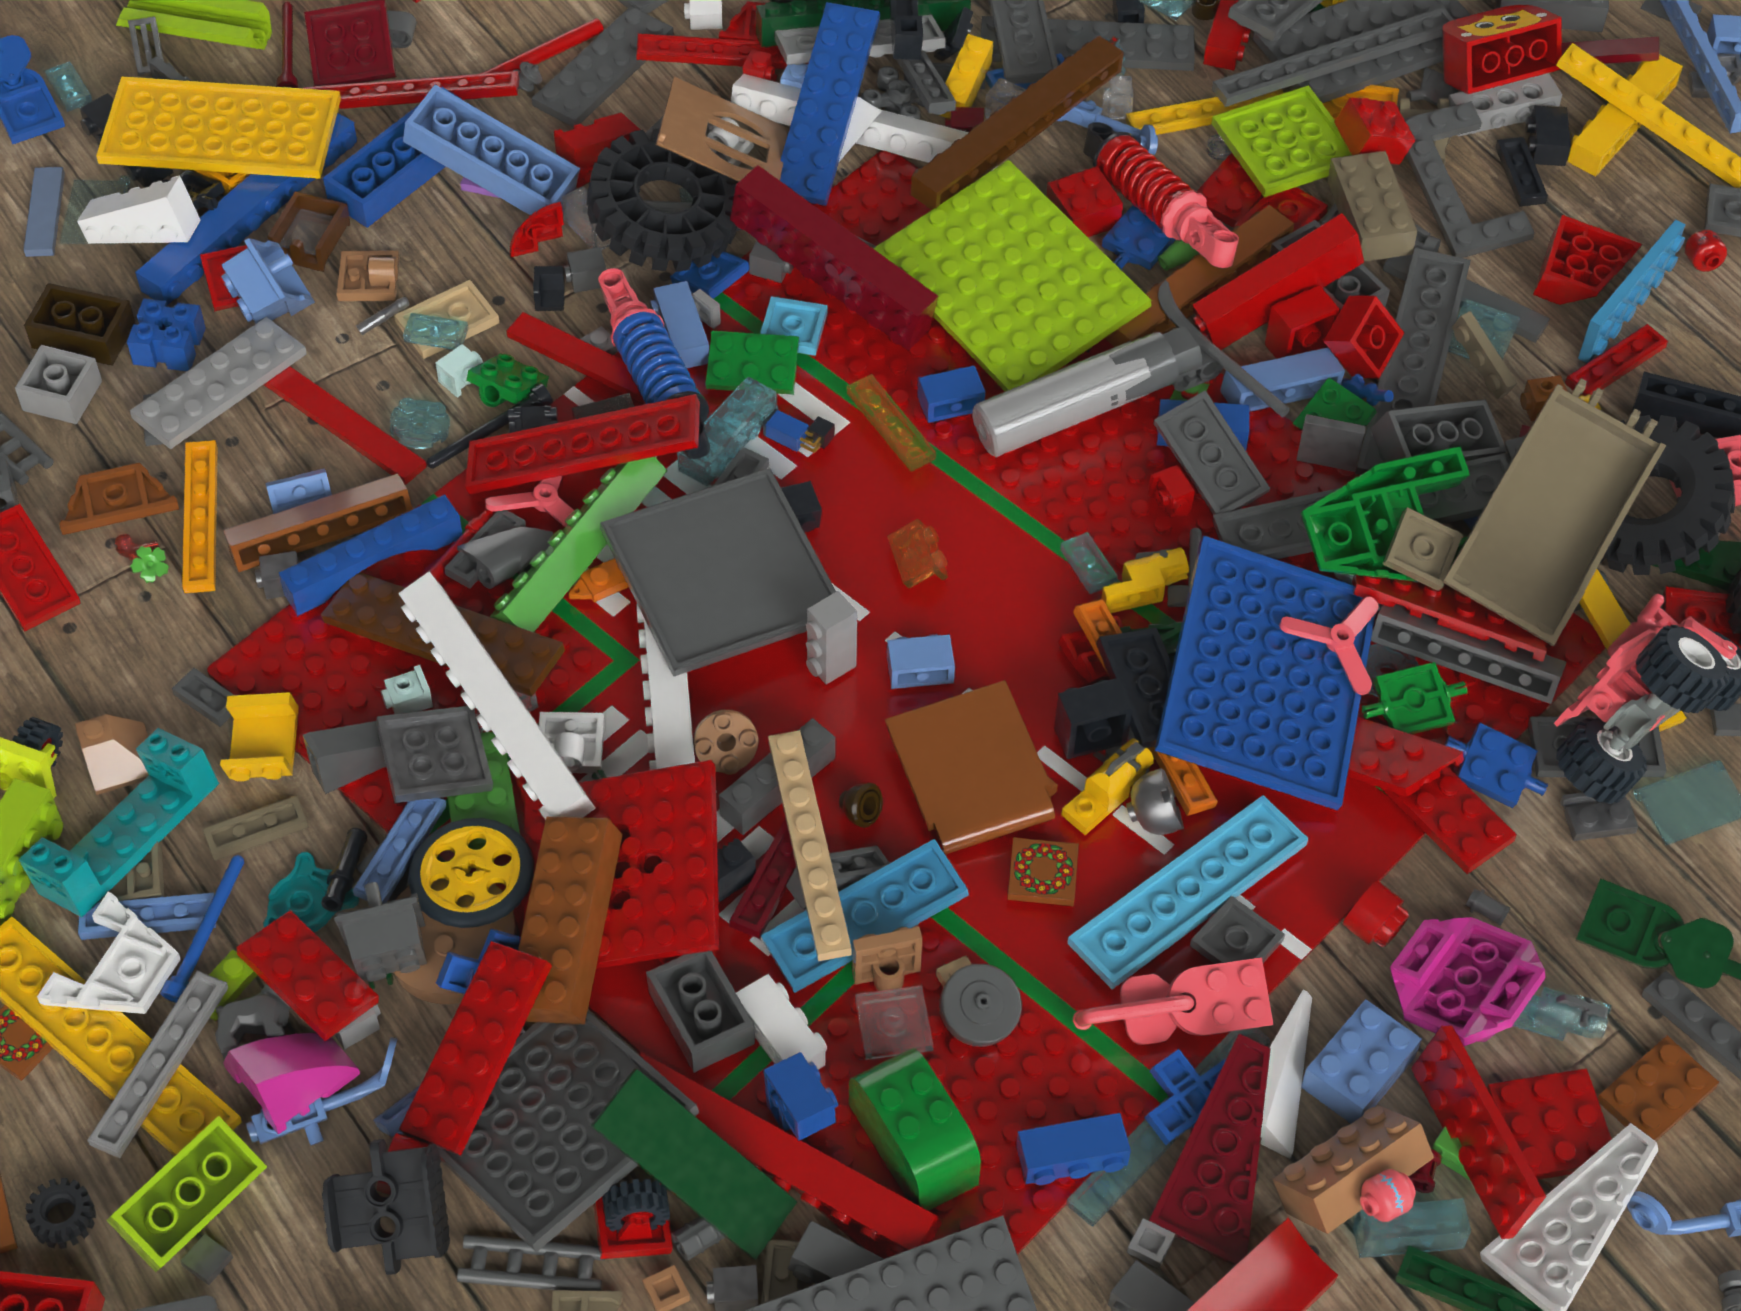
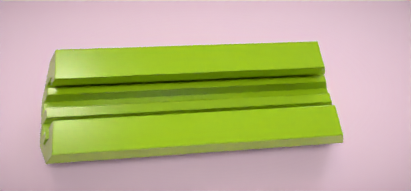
M130 0L127 8H123L116 26L129 28L128 21L155 17L158 33L265 50L267 41L272 35L268 9L262 2L249 0ZM146 24L147 31H152L151 24ZM135 26V29L141 30L140 26Z

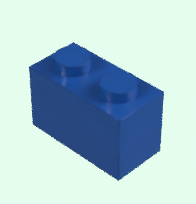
M975 366L957 368L952 371L929 374L918 378V399L928 423L973 413L974 405L985 400V389Z

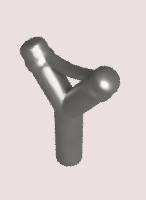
M406 297L397 299L391 305L356 325L361 335H364L393 315L403 311L409 306V300Z

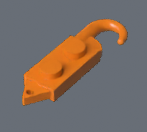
M615 558L584 571L569 592V599H592L595 603L629 587Z

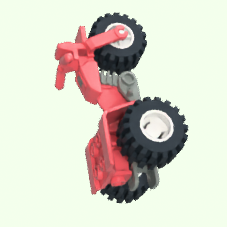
M1661 594L1653 595L1637 616V622H1632L1609 646L1607 653L1611 658L1606 662L1607 665L1597 674L1596 678L1599 681L1594 686H1588L1578 696V701L1567 707L1554 722L1558 727L1586 710L1593 711L1599 717L1583 719L1558 747V753L1556 754L1559 768L1564 772V776L1586 796L1592 797L1599 802L1604 801L1607 804L1620 802L1645 775L1647 760L1637 744L1647 733L1680 711L1698 713L1705 707L1716 711H1726L1741 697V649L1727 637L1707 629L1691 616L1678 624L1661 608L1664 603V597Z

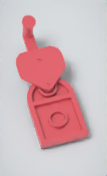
M1262 957L1193 967L1178 974L1171 984H1168L1155 974L1131 977L1121 986L1120 997L1122 1004L1079 1010L1073 1016V1023L1080 1030H1086L1092 1024L1124 1020L1128 1037L1140 1045L1164 1042L1169 1039L1176 1027L1191 1035L1205 1036L1274 1025Z

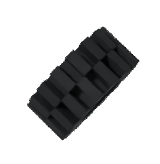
M61 1178V1183L57 1184L55 1179L48 1180L50 1187L45 1188L41 1184L37 1187L40 1194L37 1195L32 1192L29 1198L32 1204H26L25 1209L28 1213L25 1214L26 1220L40 1243L44 1244L46 1242L50 1248H55L56 1243H58L60 1249L67 1248L66 1241L70 1240L74 1246L79 1243L76 1238L77 1236L81 1235L85 1239L89 1235L86 1230L87 1227L93 1229L95 1223L92 1218H96L95 1206L84 1186L81 1187L78 1181L73 1180L70 1184L68 1178ZM70 1203L74 1206V1213L68 1220L58 1224L48 1221V1213L56 1205Z

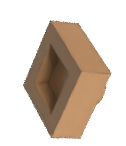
M675 1265L642 1280L643 1287L655 1311H669L690 1301V1294Z

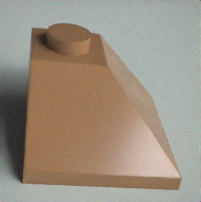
M105 714L75 723L81 749L96 795L142 782L149 776L136 751V748L148 737L144 722Z

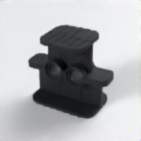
M384 1139L374 1140L370 1143L372 1172L342 1176L333 1174L324 1181L322 1192L323 1211L325 1212L324 1219L326 1234L328 1235V1246H330L333 1253L339 1252L344 1248L382 1244L386 1275H393L400 1271L401 1259L426 1256L441 1258L447 1252L450 1244V1230L447 1221L448 1214L446 1213L447 1206L443 1189L442 1168L440 1166L441 1159L436 1144H430L422 1148L387 1152ZM377 1181H385L389 1184L391 1188L390 1197H383L377 1193L375 1187ZM381 1217H390L395 1222V1232L389 1233L382 1229L380 1225Z

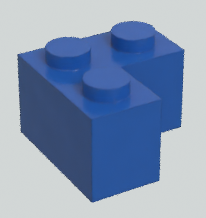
M801 1052L764 1069L767 1108L781 1130L786 1132L791 1129L798 1141L836 1123L835 1108L838 1107L837 1099L829 1087L826 1089L823 1087L816 1065L812 1061L808 1063Z

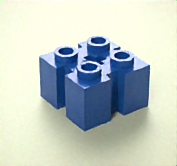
M143 298L137 314L139 324H133L127 340L133 365L156 368L157 363L161 362L166 363L167 369L188 371L191 369L196 357L194 345L200 346L206 329L200 305L177 302L176 306L167 307L166 301Z

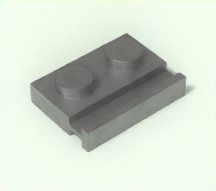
M1584 793L1567 794L1561 798L1560 803L1565 809L1564 815L1573 841L1634 834L1639 827L1629 799L1627 800L1626 796L1620 802H1613V804L1596 801Z

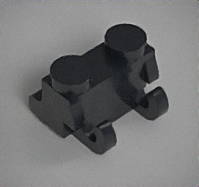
M548 405L515 407V409H508L509 433L558 423L557 408Z

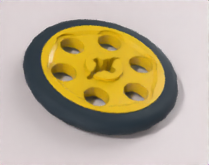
M467 818L451 822L435 830L422 842L410 864L408 884L411 895L418 894L421 910L430 918L444 925L458 928L480 927L500 920L520 905L528 893L534 878V859L525 839L513 828L496 820ZM476 838L486 841L485 846L481 849L473 850L468 847L469 843ZM450 850L455 853V856L450 861L441 862L437 859L438 855L443 851ZM507 854L512 857L507 865L498 866L494 864L495 858L499 855ZM471 868H476L477 871L473 872L472 876H466V873H469ZM437 879L449 881L448 886L443 890L436 891L431 888L432 883ZM494 883H503L506 886L505 890L500 894L493 895L488 892L489 887ZM464 895H470L475 898L474 902L468 907L458 906L456 904L457 900Z

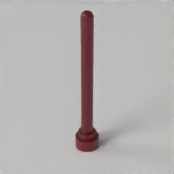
M285 2L282 5V74L276 80V87L298 88V80L293 75V5L290 2Z

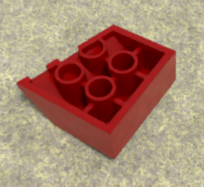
M1562 215L1550 238L1533 295L1559 305L1597 297L1641 248L1642 244Z

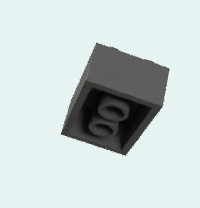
M712 951L683 955L646 972L648 992L693 1073L755 1044L754 1023Z

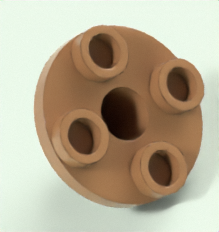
M719 710L706 716L697 726L693 738L695 753L700 762L712 760L716 766V772L728 775L735 774L753 759L759 743L758 734L752 721L744 714L734 710Z

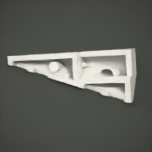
M1304 989L1270 1046L1271 1051L1261 1128V1145L1291 1159L1294 1151L1312 1004L1311 995Z

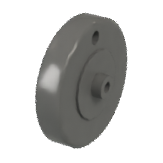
M971 964L957 970L945 983L940 994L939 1011L945 1027L956 1039L971 1046L986 1047L1001 1042L1015 1029L1021 1016L1022 1001L1015 982L1004 971L988 964Z

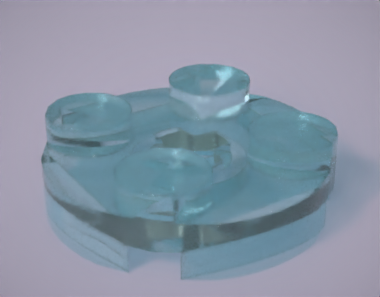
M403 398L390 415L391 434L394 436L395 433L400 438L399 442L407 447L416 449L433 447V442L441 439L442 443L449 435L450 418L446 413V406L440 402ZM416 423H423L422 426L416 425Z

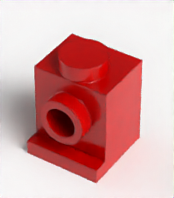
M751 49L742 67L743 74L776 82L777 75H775V66H772V54Z
M1178 465L1151 474L1148 494L1150 497H1156L1159 506L1164 507L1170 517L1183 515L1192 509L1195 490Z

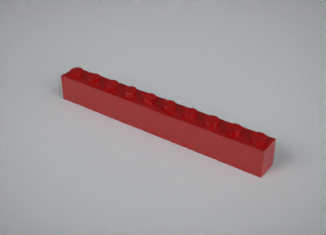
M640 1052V1057L697 1105L700 1113L695 1117L756 1168L772 1176L771 1180L788 1193L791 1188L802 1193L800 1199L816 1209L820 1205L832 1210L830 1213L832 1218L846 1226L851 1221L862 1227L860 1233L870 1240L879 1243L882 1238L893 1244L890 1250L896 1254L929 1243L934 1239L942 1224L937 1215L801 1140L798 1141L796 1137Z

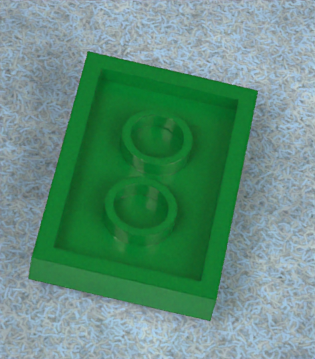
M712 331L706 389L794 395L800 343L799 336Z

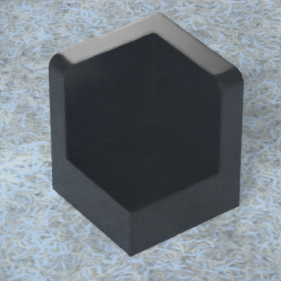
M534 266L533 295L535 311L564 310L565 280L563 266Z

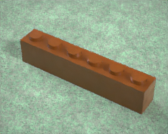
M395 474L223 530L232 560L238 572L260 566V556L292 551L299 553L375 528L413 510L407 487L399 474Z

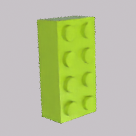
M14 778L0 800V926L12 916L15 903L20 895L27 891L31 883L18 859L42 837L51 842L57 840L63 831L64 825L50 789Z
M218 1116L106 1221L157 1272L259 1176L267 1166Z

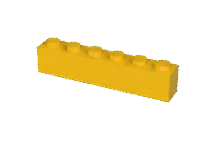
M1659 54V60L1642 61L1634 75L1630 74L1626 80L1662 103L1677 86L1683 66ZM1610 102L1607 105L1603 104L1599 108L1596 117L1586 122L1582 133L1579 136L1574 135L1571 139L1570 154L1567 162L1596 177L1642 124Z

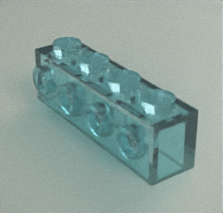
M747 376L704 422L711 447L709 453L700 459H690L683 451L677 452L678 471L708 487L715 478L717 479L722 475L726 466L736 457L740 450L750 440H754L758 436L764 421L774 409L778 410L777 392Z

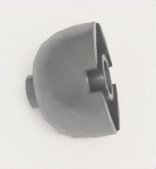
M1160 768L1141 776L1133 784L1130 791L1131 802L1126 804L1131 821H1139L1144 830L1156 835L1169 834L1183 829L1179 806L1176 807L1175 795L1164 769Z

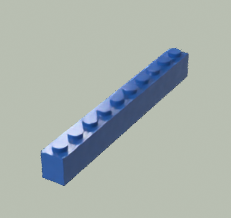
M337 113L323 171L334 164L341 155L351 149L357 142L354 122ZM250 174L218 202L216 209L208 210L200 217L201 221L188 242H170L135 272L140 291L154 300L166 301L167 305L170 304L204 274L200 258L201 254L239 246L273 214H276L291 199L295 191L300 192L316 178Z

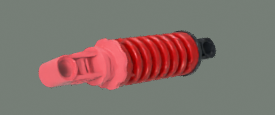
M1095 122L1088 125L1083 152L1093 159V167L1098 166L1111 186L1154 222L1168 238L1182 240L1190 244L1193 249L1197 250L1215 267L1229 268L1233 265L1239 237L1213 216L1212 212L1207 208L1206 198L1201 193L1191 189L1171 169L1157 160L1132 134L1128 132L1116 133L1109 125Z

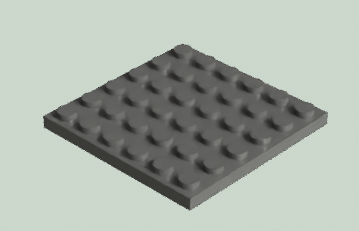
M587 1011L585 1025L536 1022L519 1036L462 1155L460 1156L438 1147L439 1157L465 1185L537 1253L607 1193L610 1187L616 1185L638 1166L591 1127V1124L633 1069H638L692 1115L696 1116L700 1112L693 1101Z

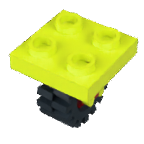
M31 717L23 722V727L20 726L17 729L19 734L18 736L14 735L13 741L0 737V789L7 790L14 778L50 789L54 799L57 795L51 766L54 767L56 765L55 759L57 756H60L61 751H58V749L63 744V741L60 740L63 737V732H60L61 728L58 725Z

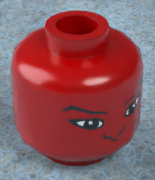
M1702 230L1695 232L1687 240L1685 254L1695 269L1701 272H1709L1722 265L1727 257V248L1716 232Z

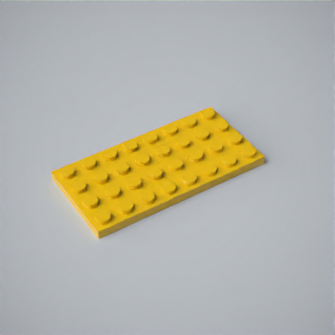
M121 76L96 154L98 164L321 179L341 101L340 91Z

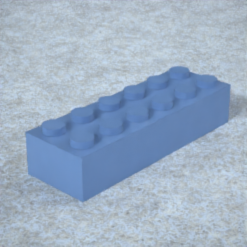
M437 85L432 87L405 122L403 142L529 215L556 202H561L563 205L576 188L580 172L579 167Z

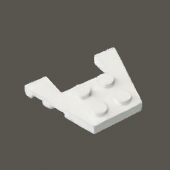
M107 892L92 914L95 923L117 931L119 934L85 984L53 972L37 996L40 1004L146 1014L166 980H168L181 960L179 953L153 929L145 926L134 912L129 908L126 909L118 901L116 896Z

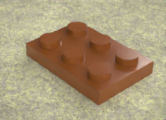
M1667 1035L1600 1093L1598 1101L1623 1126L1627 1127L1631 1123L1653 1140L1658 1141L1717 1088L1719 1081Z

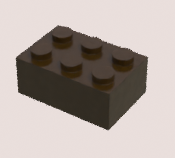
M48 283L26 320L24 327L33 349L38 350L41 345L92 357L96 359L97 363L113 366L129 337L133 324L136 323L129 300Z

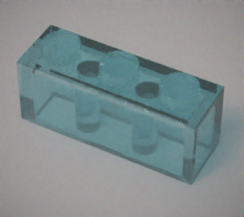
M1464 1198L1415 1202L1409 1212L1389 1222H1381L1373 1216L1367 1215L1362 1209L1356 1214L1353 1223L1359 1258L1405 1254L1408 1246L1423 1252L1464 1249L1471 1233Z

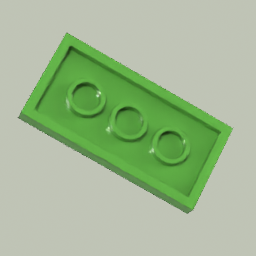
M493 731L480 733L493 781L492 791L448 796L451 822L467 818H485L501 822L520 834L510 771L507 764V753L502 755L491 741V739L496 737ZM476 838L469 843L468 847L478 850L485 846L486 841Z

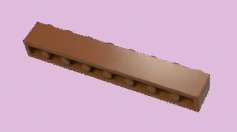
M1269 205L1261 212L1254 213L1247 222L1241 226H1236L1231 231L1239 237L1231 267H1215L1204 256L1197 254L1184 267L1174 270L1165 280L1169 283L1176 305L1186 319L1195 313L1192 306L1194 303L1268 259L1272 243L1292 233L1294 223ZM1163 282L1153 285L1146 293L1151 299V307L1107 336L1106 341L1117 347L1156 331L1165 334L1176 327L1161 309L1158 300L1159 288Z

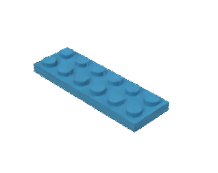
M1675 219L1589 322L1580 350L1579 360L1588 363L1595 355H1601L1608 344L1609 338L1615 339L1622 328V323L1631 320L1636 311V306L1645 303L1650 294V289L1652 287L1656 289L1660 285L1665 271H1672L1678 260L1675 254L1680 250L1685 240L1682 234L1686 224Z
M935 839L838 892L852 950L853 940L859 939L867 934L880 935L890 933L901 927L912 928L969 896L967 887ZM807 910L761 935L763 943L794 993L852 961V955L818 961Z

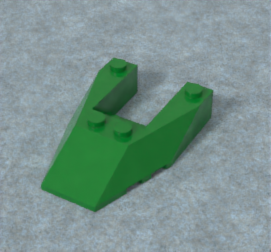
M1461 446L1377 464L1340 489L1301 512L1302 519L1319 571L1416 581L1383 565V561L1403 511L1408 507L1424 515L1418 495L1457 487L1470 475ZM1467 537L1461 538L1453 562L1457 557Z

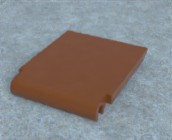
M1005 680L885 719L892 743L928 831L935 829L937 840L941 841L942 851L945 855L1055 819L1054 808L1047 793L1051 791L1050 781Z

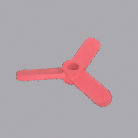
M562 476L540 480L539 485L534 488L533 492L495 496L486 499V509L490 511L534 507L539 511L549 513L564 527L567 526L566 518L574 511V509L558 497L557 490Z
M1373 597L1363 598L1340 624L1333 626V628L1292 617H1283L1281 619L1279 627L1285 633L1326 643L1327 647L1336 653L1355 693L1365 695L1370 692L1372 687L1371 679L1353 642L1355 636L1378 611V603Z

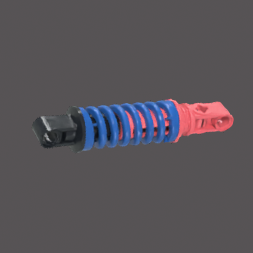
M610 268L603 271L599 275L598 281L611 314L612 334L610 338L612 344L620 353L645 404L693 394L697 395L700 401L698 448L684 450L683 452L690 459L703 458L709 453L711 448L704 422L709 414V406L706 399L700 394L695 382L690 377L689 371L685 367L664 327L661 316L657 315L655 310L648 308L645 303L638 300L634 289L630 287L624 273L620 269Z

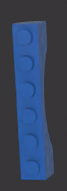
M446 495L438 497L279 572L284 596L297 616L326 603L349 579L378 561L408 551L438 550L457 541L462 535L460 516Z

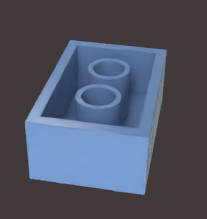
M1365 999L1306 1068L1301 1088L1352 1124L1362 1117L1365 1111L1377 1105L1416 1058L1422 1038Z

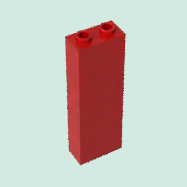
M1341 213L1194 303L1192 306L1196 316L1192 319L1199 332L1216 347L1223 350L1267 323L1270 317L1271 306L1277 302L1285 301L1304 290H1310L1319 285L1324 288L1365 263L1358 233L1344 214Z

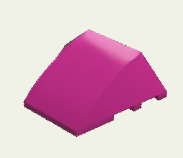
M315 1033L291 1034L251 1042L230 1050L223 1061L224 1067L237 1083L243 1082L262 1106L265 1119L278 1135L287 1129L286 1122L298 1113L302 1116L309 1113L310 1104L320 1097L329 1098L360 1075L359 1068L332 1037L324 1041Z

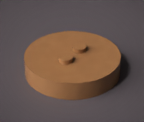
M466 873V876H472L473 873ZM437 879L432 883L431 888L436 891L443 890L448 886L449 881ZM492 884L488 889V892L493 895L502 893L495 884ZM406 888L396 900L411 897L410 888ZM464 895L457 900L456 904L460 907H468L474 902L475 898L470 895ZM422 911L425 926L421 927L427 964L420 965V968L414 972L401 973L396 971L392 972V974L408 993L423 1001L435 1004L461 1003L464 994L440 988L436 984L447 953L452 952L478 960L490 929L519 936L515 915L512 911L507 916L491 924L473 928H458L444 925L430 918Z

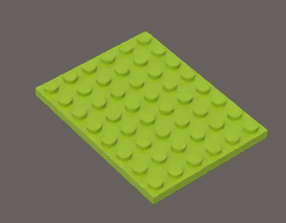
M1007 160L940 204L936 209L934 208L873 248L939 296L933 317L1005 392L1059 370L1151 307V299L1010 160Z

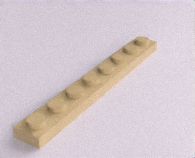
M799 730L768 736L818 961L851 956L852 948L801 732Z

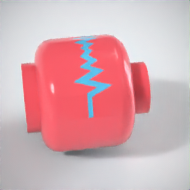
M1387 1169L1364 1181L1361 1187L1362 1197L1360 1198V1204L1367 1215L1373 1216L1381 1222H1389L1411 1210L1416 1194L1415 1187L1406 1174L1394 1169Z

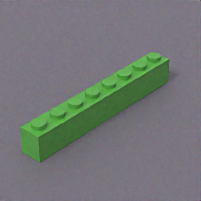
M655 457L621 463L615 468H610L600 478L602 484L598 489H592L583 498L582 501L585 504L582 508L574 510L566 518L567 526L563 530H558L549 538L547 542L550 546L546 551L542 550L530 561L532 565L527 573H521L513 581L512 586L514 589L509 594L505 593L495 602L494 607L496 610L490 617L535 632L607 545L600 530V522L634 512L668 470Z

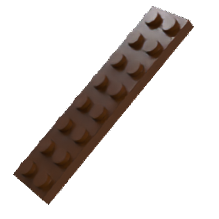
M359 572L344 584L321 614L324 623L439 663L430 651L435 647L433 643L429 642L426 644L416 631L420 624L417 620L411 622L401 609L405 602L398 593L404 590V587ZM456 606L513 690L532 697L564 653L563 642Z

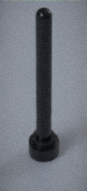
M540 383L530 389L531 393L527 394V399L510 409L520 406H548L553 404V399L546 387ZM508 410L429 457L426 461L427 466L431 469L438 467L469 448L470 441L483 439L509 423Z

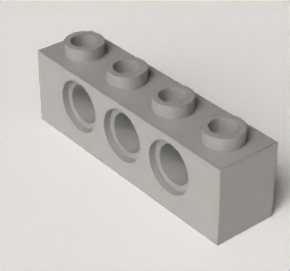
M1546 73L1472 94L1464 92L1450 94L1448 100L1450 107L1472 101L1482 122L1479 130L1457 135L1459 137L1526 122L1527 117L1532 116L1534 105L1559 107L1563 94L1551 75Z

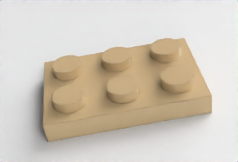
M471 280L394 315L396 324L423 359L500 323L499 315Z

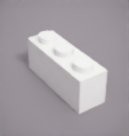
M767 974L736 992L754 1023L755 1038L774 1064L801 1052L807 1062L812 1061L817 1069L825 1066L827 1045L818 1032L813 1034L807 1026L808 1021L805 1014L799 1007L794 1008L789 1002V995L780 982L775 983L770 975Z

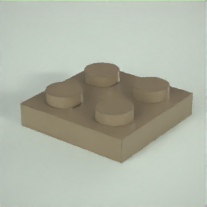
M1407 507L1401 515L1383 565L1439 591L1444 586L1443 580L1451 567L1463 534Z

